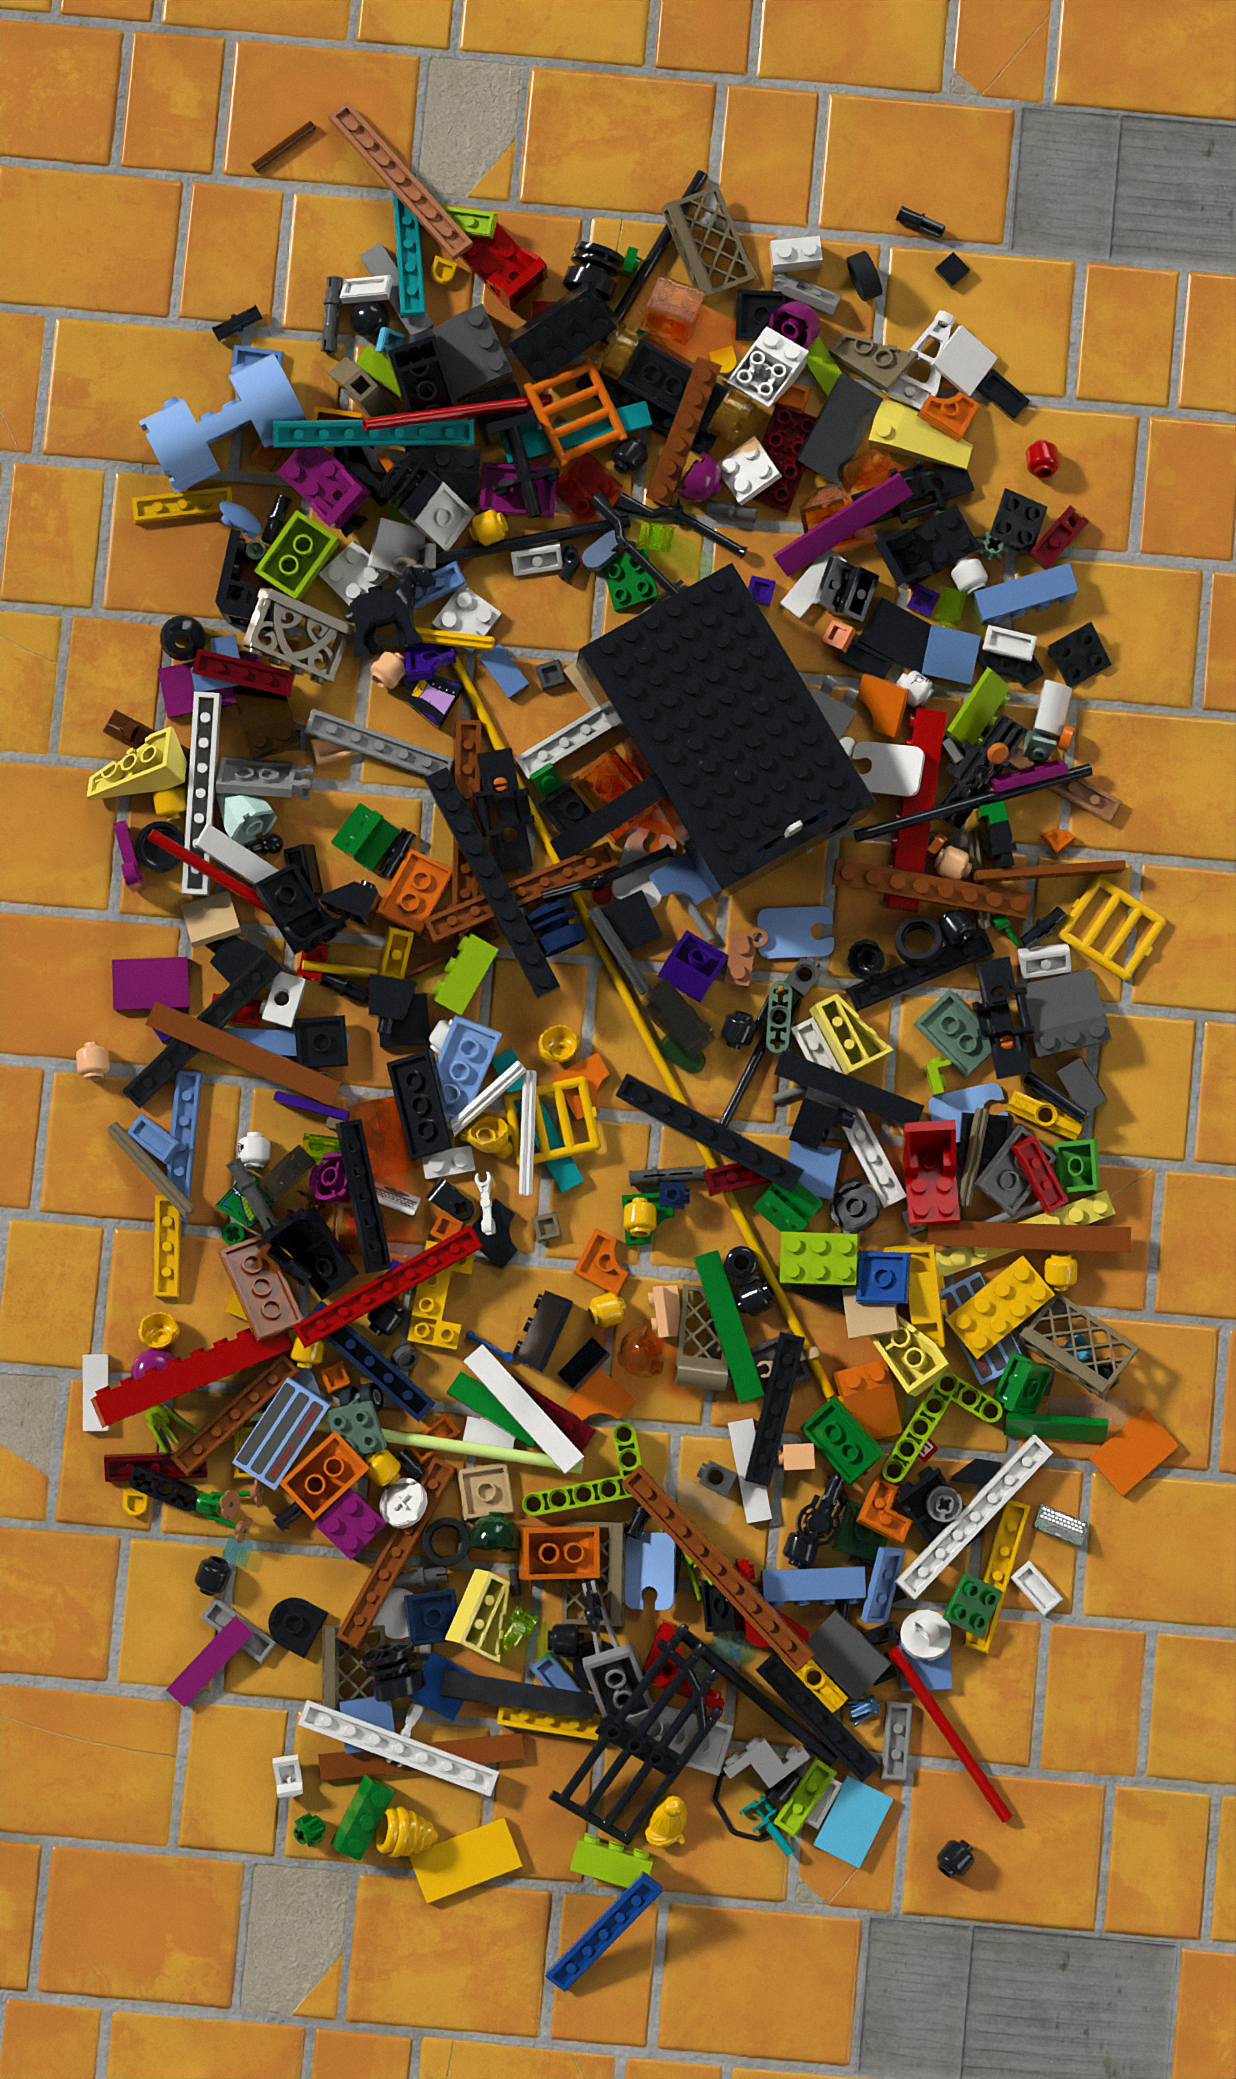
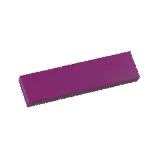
M235 1615L173 1681L166 1691L185 1707L255 1632Z

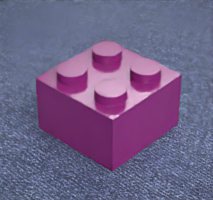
M350 1487L314 1525L350 1560H353L381 1531L387 1522L363 1497Z

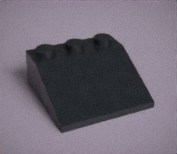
M546 1290L544 1295L538 1294L533 1308L537 1309L534 1318L528 1317L523 1331L527 1332L524 1341L518 1340L513 1354L517 1356L515 1361L542 1373L544 1372L574 1304L573 1301Z

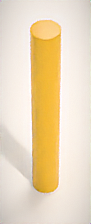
M303 960L302 970L366 978H369L370 974L378 975V969L308 960Z

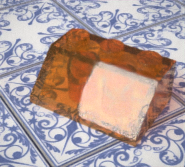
M612 749L604 752L569 785L594 813L640 783L641 780L618 752ZM654 804L611 832V836L616 842H619L660 809L658 804Z
M395 1096L348 1106L351 1120H362L374 1180L418 1168L416 1160L410 1161Z

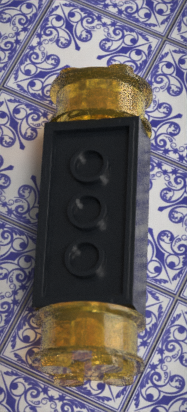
M624 322L608 336L607 341L610 342L605 351L602 350L595 361L599 365L598 371L602 372L605 370L616 376V381L619 384L676 416L695 363L646 336V334L642 333L639 335L627 328L628 324ZM718 377L699 430L704 433L707 431L708 435L711 433L718 435L725 440L726 445H729L730 442L734 443L736 439L740 438L745 429V426L742 425L743 422L752 416L757 405L753 403L754 400L737 392L734 387Z

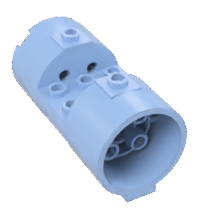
M274 354L247 366L243 362L231 368L232 373L228 377L240 402L237 403L234 399L222 405L223 411L215 415L213 411H210L200 416L199 423H196L183 398L178 400L177 396L163 403L165 407L160 411L139 421L143 431L149 430L145 435L166 476L172 475V478L168 480L175 494L220 472L208 445L252 424L266 449L273 445V421L307 420Z

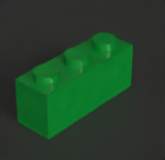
M367 1774L364 1775L331 1841V1844L339 1853L361 1861L395 1793L387 1783Z

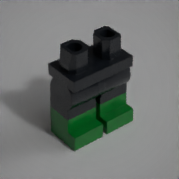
M1004 801L979 806L975 811L977 821L984 820L987 832L986 846L988 851L986 854L988 860L994 859L996 869L1012 868L1015 865L1012 854L1017 850L1015 842L1011 843L1012 833Z

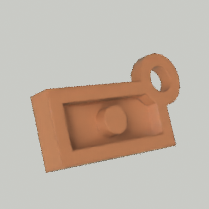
M760 927L754 928L749 932V935L732 934L724 983L750 987L756 949L765 946L768 942V934L764 929ZM756 933L763 935L761 942L754 941Z

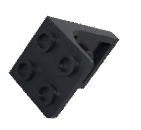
M295 863L288 865L252 886L294 955L301 951L307 954L317 948L318 944L322 941L327 943L334 939L337 933L347 927L346 922L351 918L349 914L338 919L330 916L319 903Z
M315 1206L306 1211L302 1207L290 1216H285L276 1223L277 1226L275 1228L271 1227L260 1235L262 1240L256 1244L258 1248L267 1244H276L284 1248L293 1258L297 1257L296 1260L313 1273L308 1281L321 1300L329 1297L359 1274Z
M927 1466L917 1474L918 1480L914 1483L907 1481L896 1490L899 1494L896 1495L895 1499L930 1544L950 1522L937 1521L928 1514L925 1508L926 1496L931 1489L937 1486L950 1487V1485L942 1475L939 1467L932 1468ZM981 1529L969 1541V1543L966 1546H968L970 1543H972L985 1532Z

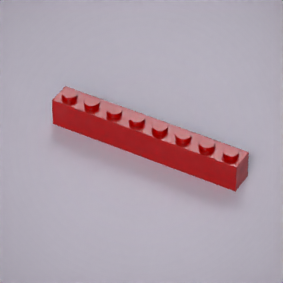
M917 708L915 714H910L908 729L913 730L911 739H906V746H915L922 749L925 754V761L918 793L912 797L898 796L897 802L902 803L901 812H896L895 819L933 808L947 712ZM931 822L900 830L897 833V837H892L890 852H895L894 861H889L888 868L920 874L924 873ZM887 894L883 896V901L887 902V908L909 912L918 911L920 900Z
M248 1328L236 1333V1339L228 1341L226 1337L214 1342V1348L205 1351L204 1347L190 1352V1358L181 1360V1357L174 1358L166 1362L168 1367L158 1370L157 1366L143 1371L144 1376L135 1380L131 1376L119 1381L120 1386L111 1390L110 1386L99 1389L95 1391L97 1396L93 1397L91 1402L102 1428L288 1352L293 1348L288 1333L285 1332L257 1343L253 1332Z

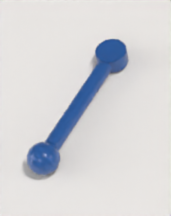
M474 1331L466 1333V1338L469 1341L474 1340L481 1345L483 1344L486 1348L501 1355L506 1362L513 1360L511 1352H504L477 1337Z

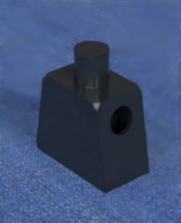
M234 935L229 936L225 942L220 939L205 944V947L215 953L210 963L230 985L265 952Z
M376 974L369 975V1016L379 1018L377 1033L392 1035L394 1021L405 1023L418 989L417 982Z

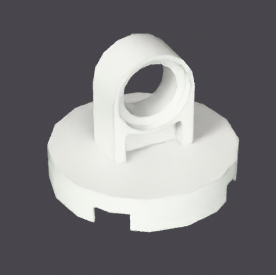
M918 1610L910 1614L902 1624L900 1631L901 1645L912 1658L933 1661L942 1657L948 1650L951 1641V1628L939 1613L931 1610Z

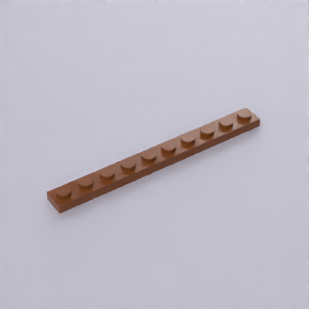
M639 1465L621 1483L795 1673L816 1655L642 1465Z

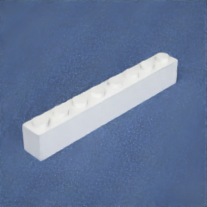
M194 692L184 848L212 864V857L194 845L206 824L214 827L222 696L220 693ZM183 862L182 894L210 896L211 879Z

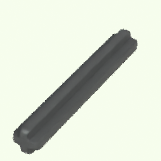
M600 907L590 910L588 912L589 917L639 994L644 995L651 990L650 984Z

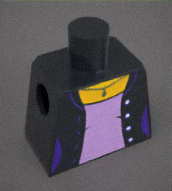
M433 674L431 680L407 681L405 675L399 686L411 693L407 704L438 730H440L463 691L461 684Z

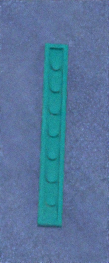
M473 418L452 419L364 431L362 420L273 421V447L474 445Z

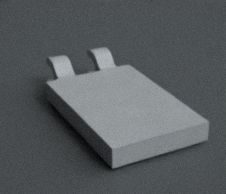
M828 675L821 689L818 690L813 687L810 693L840 741L856 714V711L851 709V706L859 692L850 687L842 702L835 700L829 694L835 686L837 679Z
M222 757L216 781V792L292 798V794H295L301 800H310L311 791H303L302 789H310L313 785V778H308L304 775H313L314 767L310 765L300 767L297 766V762Z

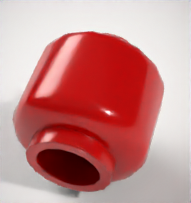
M1038 440L1030 445L1026 450L1028 472L1039 479L1051 477L1059 468L1057 447L1046 440Z

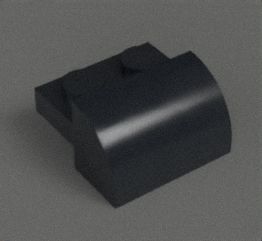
M835 556L829 557L813 603L828 610L829 614L853 622H863L880 576L861 566H853Z

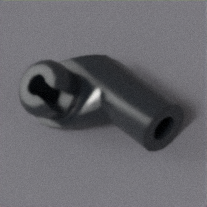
M567 543L561 548L565 566L558 575L565 582L570 581L580 566L577 549L572 544Z

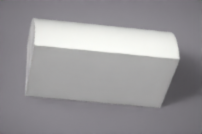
M1050 680L1044 681L1032 731L1056 738L1061 737L1072 694L1070 687Z

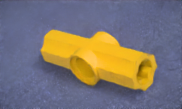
M1015 1090L1005 1111L1026 1119L1038 1127L1046 1128L1073 1141H1076L1083 1123L1079 1124L1062 1111L1054 1108L1051 1104L1042 1103ZM1040 1109H1046L1050 1112L1051 1119L1049 1122L1045 1123L1039 1119L1038 1113Z
M781 1658V1660L790 1668V1666ZM812 1659L795 1673L832 1713L848 1699L847 1695ZM812 1670L820 1672L821 1675L820 1681L816 1684H810L807 1681V1674Z

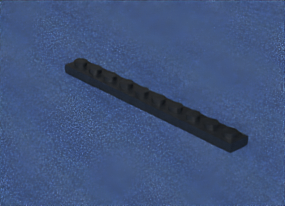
M445 767L424 777V781L536 998L539 999L560 989V984L448 768Z

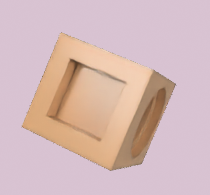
M814 1443L782 1444V1450H778V1465H783V1470L815 1469Z

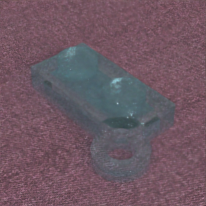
M721 1632L707 1644L711 1650L726 1662L732 1657L737 1660H744L750 1655L751 1651L748 1642L742 1639L733 1642L725 1632ZM738 1645L745 1647L744 1654L739 1655L736 1653L735 1649ZM699 1657L700 1659L693 1670L698 1680L702 1682L713 1667Z

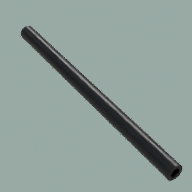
M698 170L682 198L700 192L709 176L705 172ZM685 203L680 205L684 215L687 214L691 204ZM667 223L614 310L615 315L618 317V328L672 239ZM618 328L600 341L609 345Z
M629 515L621 516L620 519L624 523V529L630 528ZM606 519L503 539L488 546L478 544L437 552L436 565L614 530V526Z
M689 1630L685 1637H682V1642L692 1650L699 1643H703ZM706 1645L704 1654L700 1656L713 1668L718 1669L723 1677L829 1767L834 1764L838 1758L834 1753Z

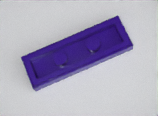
M281 1091L275 1092L273 1100L278 1103L343 1121H348L350 1117L349 1111Z

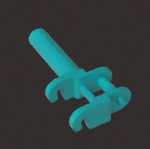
M760 1796L761 1800L758 1803L754 1800L739 1813L742 1815L751 1807L755 1808L763 1822L752 1831L756 1832L764 1826L786 1857H788L795 1850L773 1821H770L768 1818L771 1815L775 1817L777 1815L775 1812L779 1809L772 1808L766 1800L768 1796ZM761 1803L769 1811V1814L766 1816L758 1807Z

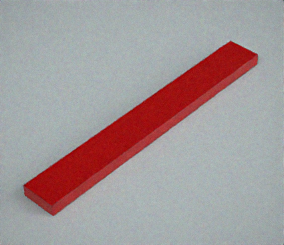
M469 1225L292 1327L306 1349L480 1250L483 1246L473 1228Z

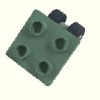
M371 1382L363 1384L360 1388V1393H358L356 1387L342 1389L339 1397L340 1407L326 1411L332 1433L336 1430L358 1455L384 1450L387 1444L376 1414L382 1410L384 1403L380 1387Z

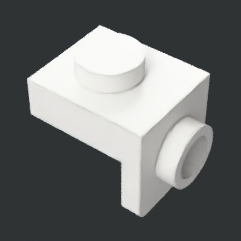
M298 1754L273 1758L278 1798H292L303 1794V1778Z

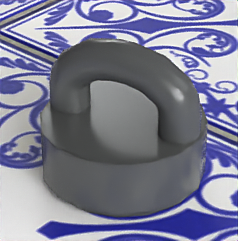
M410 1344L398 1346L391 1354V1360L402 1371L414 1367L419 1358L418 1352Z

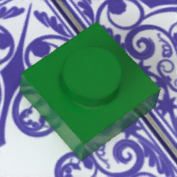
M628 247L620 276L629 278L632 271L637 272L641 259L636 257L638 253L637 248Z
M551 762L529 775L542 798L564 786Z

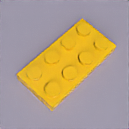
M1022 1255L945 1318L944 1321L971 1354L978 1359L1055 1294Z

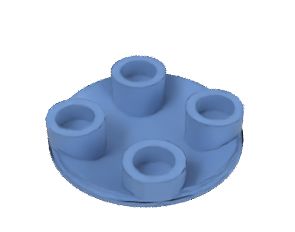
M222 501L220 503V510L223 514L221 520L227 526L234 527L235 525L250 539H255L263 531L261 523L245 507L230 501Z

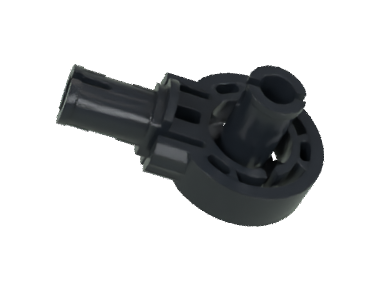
M832 1474L823 1496L820 1498L819 1495H814L811 1504L803 1507L798 1513L795 1522L798 1536L807 1544L823 1546L831 1543L837 1537L840 1531L839 1514L842 1507L836 1505L844 1484H846V1480L843 1478L839 1479L838 1476ZM803 1515H805L802 1524H806V1525H805L806 1527H803V1530H802L801 1521H802ZM832 1529L834 1530L832 1535L827 1540L823 1542H818V1539H822L825 1537L822 1534L825 1533L826 1535H829Z

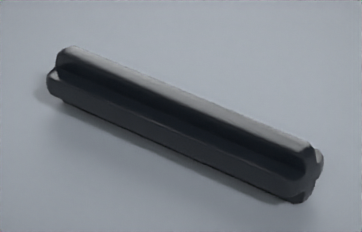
M1033 1072L1025 1076L1023 1080L1025 1086L1079 1124L1085 1122L1089 1115L1087 1110Z

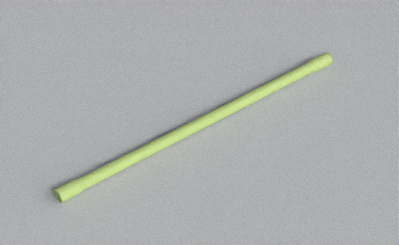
M261 1409L248 1422H259L266 1410ZM321 1419L314 1430L332 1433L329 1422L326 1419ZM381 1428L385 1441L390 1443L560 1470L547 1454ZM584 1459L569 1472L581 1474Z

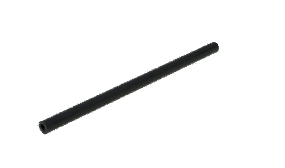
M1088 763L1068 769L1069 774L1001 792L990 791L853 831L854 838L858 843L977 809L979 806L1005 801L1092 776V767Z

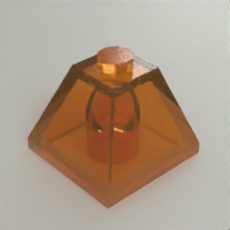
M842 482L816 488L799 506L804 534L849 505V499ZM855 533L849 536L848 538L844 539L843 541L854 539Z

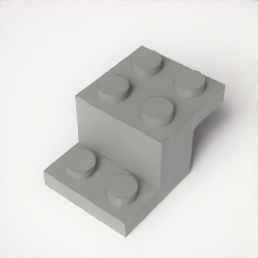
M756 1735L744 1744L746 1749L738 1754L735 1751L724 1759L725 1765L722 1767L729 1779H731L751 1764L770 1789L811 1757L802 1745L799 1748L794 1745L783 1754L785 1758L781 1760L765 1737L758 1738Z

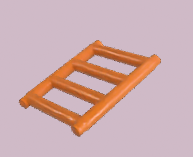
M591 357L584 359V363L534 385L532 382L524 385L526 394L560 467L568 465L569 460L619 439L621 442L628 439L623 424ZM588 372L593 386L543 407L538 393ZM593 396H599L604 408L553 429L548 418L549 415ZM604 418H609L614 429L613 431L564 452L558 438Z

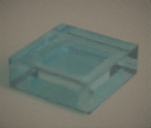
M230 1534L221 1558L246 1567L255 1542L244 1539L243 1543L239 1544L235 1541L236 1535Z

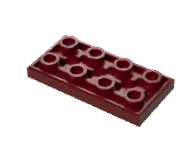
M776 403L761 445L782 477L751 500L789 513L805 471V467L797 463L795 459L817 417Z

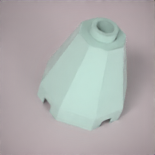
M218 793L217 795L225 831L231 839L240 845L252 844L258 840L255 835L260 832L262 835L268 833L277 819L269 804L257 795Z

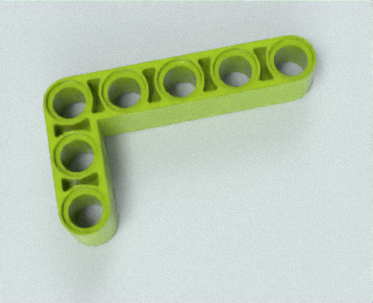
M943 1373L931 1385L881 1468L883 1478L889 1482L896 1483L905 1477L951 1401L982 1421L989 1423L996 1422L1001 1418L1003 1413L1001 1404L956 1375ZM944 1377H949L953 1381V1388L948 1392L943 1391L940 1387V1381ZM967 1390L972 1391L975 1395V1400L971 1405H966L962 1401V1394ZM932 1398L937 1399L940 1403V1409L936 1413H931L927 1409V1402ZM987 1404H993L997 1410L996 1415L991 1419L987 1418L983 1412ZM918 1420L924 1421L927 1425V1430L922 1435L916 1434L913 1430L914 1423ZM904 1442H910L913 1445L914 1451L908 1457L903 1456L900 1452V1447ZM891 1464H897L900 1468V1474L896 1478H890L887 1475V1467Z
M621 1423L613 1430V1440L620 1471L619 1476L529 1493L522 1501L523 1510L528 1515L536 1516L633 1497L621 1483L639 1465H642L634 1428L628 1423ZM621 1427H627L631 1430L632 1436L626 1442H622L617 1438V1431ZM626 1452H632L636 1456V1463L631 1467L624 1466L622 1463V1456ZM606 1482H611L616 1486V1493L611 1497L602 1494L601 1488ZM587 1487L591 1491V1497L588 1501L582 1502L577 1498L576 1492L579 1488ZM555 1492H562L566 1496V1502L563 1506H555L552 1503L551 1497ZM530 1497H537L541 1501L539 1510L530 1511L527 1508L526 1502Z

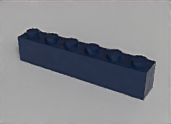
M320 1301L307 1317L320 1311L328 1305L325 1302ZM349 1324L325 1337L328 1342L418 1422L436 1404L431 1397Z

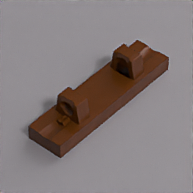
M114 710L103 730L105 734L134 749H138L145 744L144 739L157 732L117 710ZM136 729H139V730L137 731V733H136L134 739L132 740L133 732H134ZM181 745L187 761L185 776L189 777L190 749Z

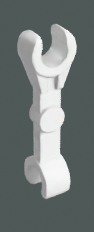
M486 1172L487 1180L481 1183V1176L477 1173L475 1175V1182L481 1193L480 1204L483 1213L481 1228L486 1235H493L496 1233L495 1222L492 1219V1201L490 1199L493 1176Z
M414 1703L410 1704L405 1720L406 1725L402 1729L401 1735L410 1738L412 1726L415 1725L422 1714V1706ZM386 1758V1762L390 1764L392 1760ZM397 1762L396 1764L397 1767H401L403 1765L399 1762Z

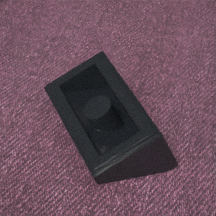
M302 844L284 849L286 865L295 863L314 895L323 893L315 846L313 844Z

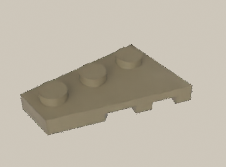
M843 332L829 348V353L832 357L887 393L919 357L916 351L909 350L907 352L899 350L897 346L877 344L872 339Z

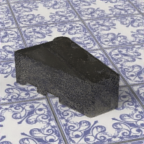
M667 977L663 978L643 997L640 1009L690 1062L713 1043L715 1039L713 1034L715 1032L712 1027L700 1019L695 1009L686 1002Z

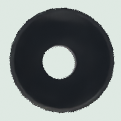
M187 615L172 617L164 624L160 633V643L165 653L179 661H188L195 658L197 649L203 650L206 642V633L201 623ZM179 634H184L189 638V645L185 648H179L176 646L174 638Z

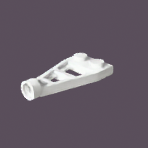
M942 310L938 311L932 324L910 348V350L918 352L919 357L917 360L926 362L929 365L933 362L935 358L921 353V349L926 341L932 338L940 342L939 354L949 340L950 331L956 321L953 315ZM930 365L929 380L926 383H921L909 377L906 371L888 393L883 390L882 394L919 411L929 394L936 396L941 374Z

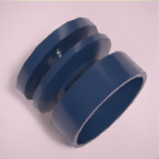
M571 898L544 904L525 917L528 925L537 924L531 927L533 934L541 933L542 937L537 939V942L546 958L575 947L588 938L582 923L569 924L568 922L577 915L576 910L564 912L573 906Z

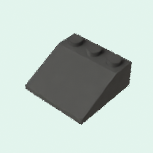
M483 304L461 312L432 329L436 336L457 402L513 378L512 368Z
M1091 969L1017 986V988L1026 987L1028 991L1026 1000L1031 1026L1035 1028V1032L1029 1034L1035 1059L1107 1043L1112 1040L1106 1014Z

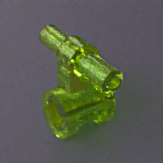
M519 1604L506 1622L510 1627L502 1639L500 1647L502 1654H508L511 1649H514L523 1635L528 1637L539 1620L538 1616L535 1615L533 1617L521 1609L522 1606Z

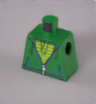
M247 1170L251 1177L254 1176L249 1170ZM255 1178L254 1183L270 1209L275 1203ZM236 1182L215 1206L249 1229H252L257 1222L259 1224L260 1222L241 1189H237L236 1185L238 1184Z

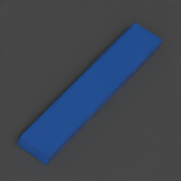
M643 1871L546 1972L545 1977L566 1992L663 1892V1886Z

